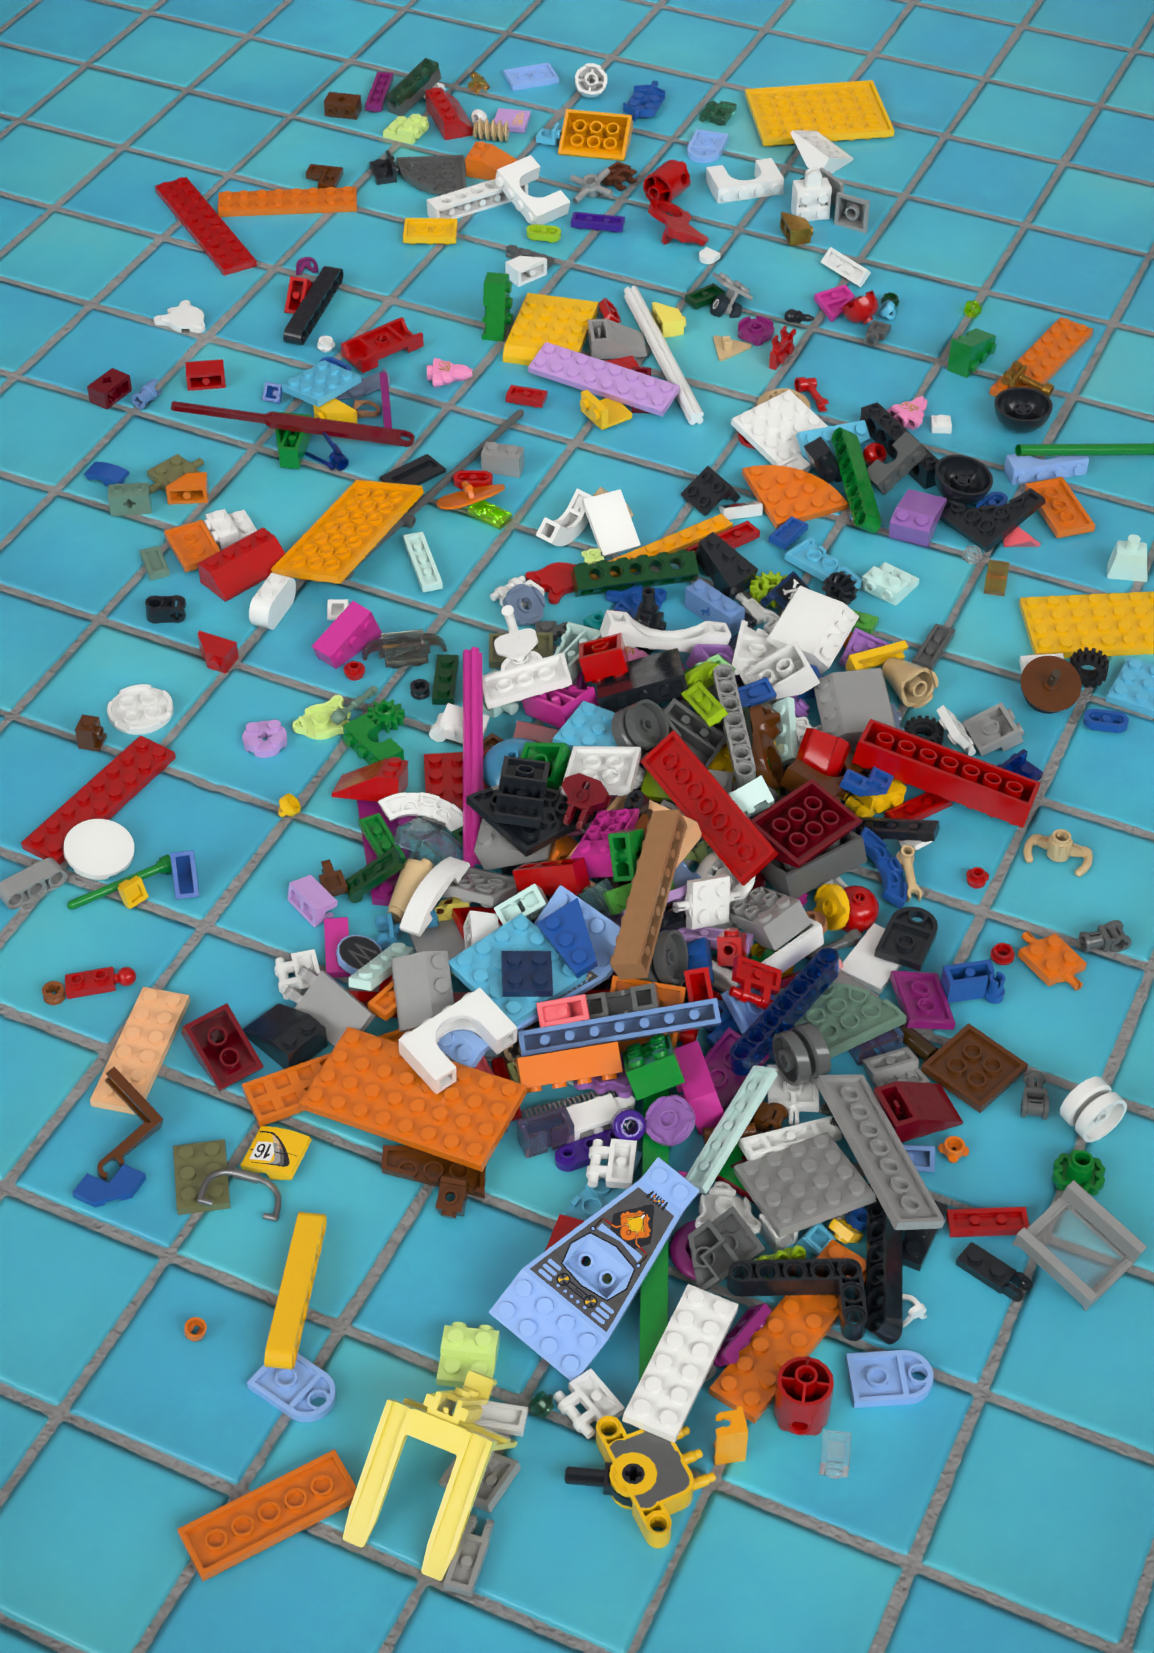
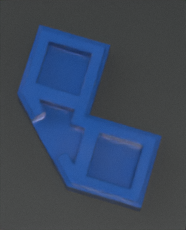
M873 767L868 778L847 769L839 787L859 797L885 795L894 776L876 767Z
M125 1164L122 1165L109 1183L87 1173L73 1190V1198L93 1207L106 1205L105 1202L121 1199V1201L130 1199L144 1183L146 1175Z

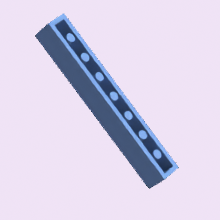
M717 998L518 1031L521 1055L522 1057L653 1037L658 1034L665 1035L721 1025Z

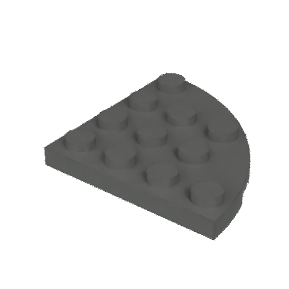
M464 155L396 157V164L398 165L400 175L408 183L421 191L444 195L466 188Z

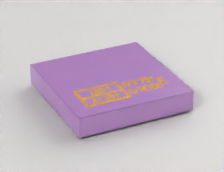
M498 108L495 124H498L499 120H501L502 125L505 124V121H508L509 132L525 133L531 117V111Z

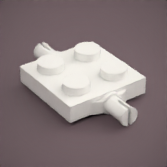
M726 874L688 880L685 900L674 902L672 906L675 907L672 908L675 913L685 911L686 928L693 930L728 923L730 902L741 900L742 897L740 896L742 894L739 890L730 892V876Z
M767 1064V1067L774 1068L778 1074L767 1092V1103L774 1102L785 1106L789 1112V1124L793 1125V1119L795 1125L799 1124V1112H819V1088L815 1083L817 1079L810 1078L804 1084L791 1086L783 1078L777 1065Z

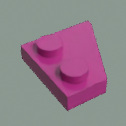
M846 284L814 295V301L831 322L842 313L840 308L855 298Z

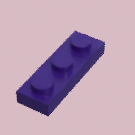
M574 212L571 219V227L578 229L605 230L616 233L623 232L625 217Z

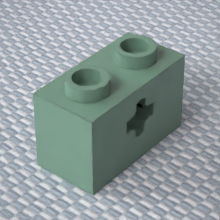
M149 482L108 485V501L111 516L151 514L152 499Z

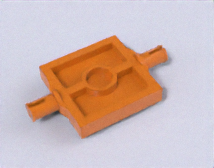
M1029 931L1022 934L1021 938L1029 945L1019 949L1017 956L1048 987L1056 983L1067 982L1077 991L1083 986V983L1075 975L1084 971L1087 963L1056 933L1043 939H1036Z

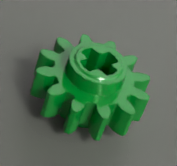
M382 699L379 704L374 701V707H367L368 713H366V716L377 725L378 732L385 730L386 733H389L392 728L397 731V724L404 725L405 710L402 709L401 703L394 705V700L386 702L385 699Z

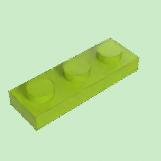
M700 681L681 693L684 700L709 727L719 723L728 715L725 708Z

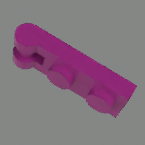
M766 1303L749 1307L727 1333L713 1362L715 1367L734 1364L739 1360V1351L750 1344V1337L766 1324L765 1319L772 1312Z

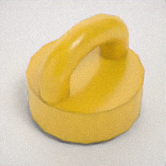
M287 793L279 799L278 815L280 817H285L286 815L293 817L300 812V803L294 795Z

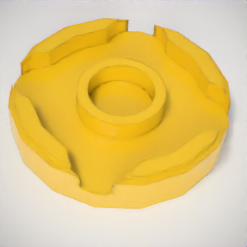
M835 883L822 885L814 896V902L817 901V907L814 908V911L825 915L828 925L827 930H841L846 925L850 912L846 892Z

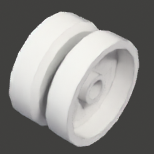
M1095 1076L1080 1083L1069 1093L1060 1108L1061 1117L1070 1126L1075 1127V1131L1085 1142H1094L1106 1136L1118 1125L1127 1110L1126 1102L1116 1092H1111V1087L1101 1077Z

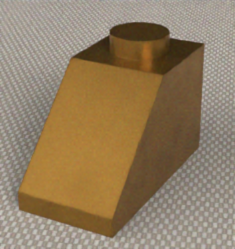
M781 212L780 229L789 245L810 244L811 236H813V227L809 225L807 219Z

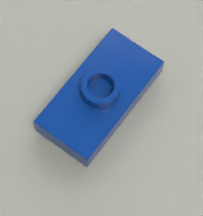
M791 516L769 536L768 542L786 550L808 530V524Z

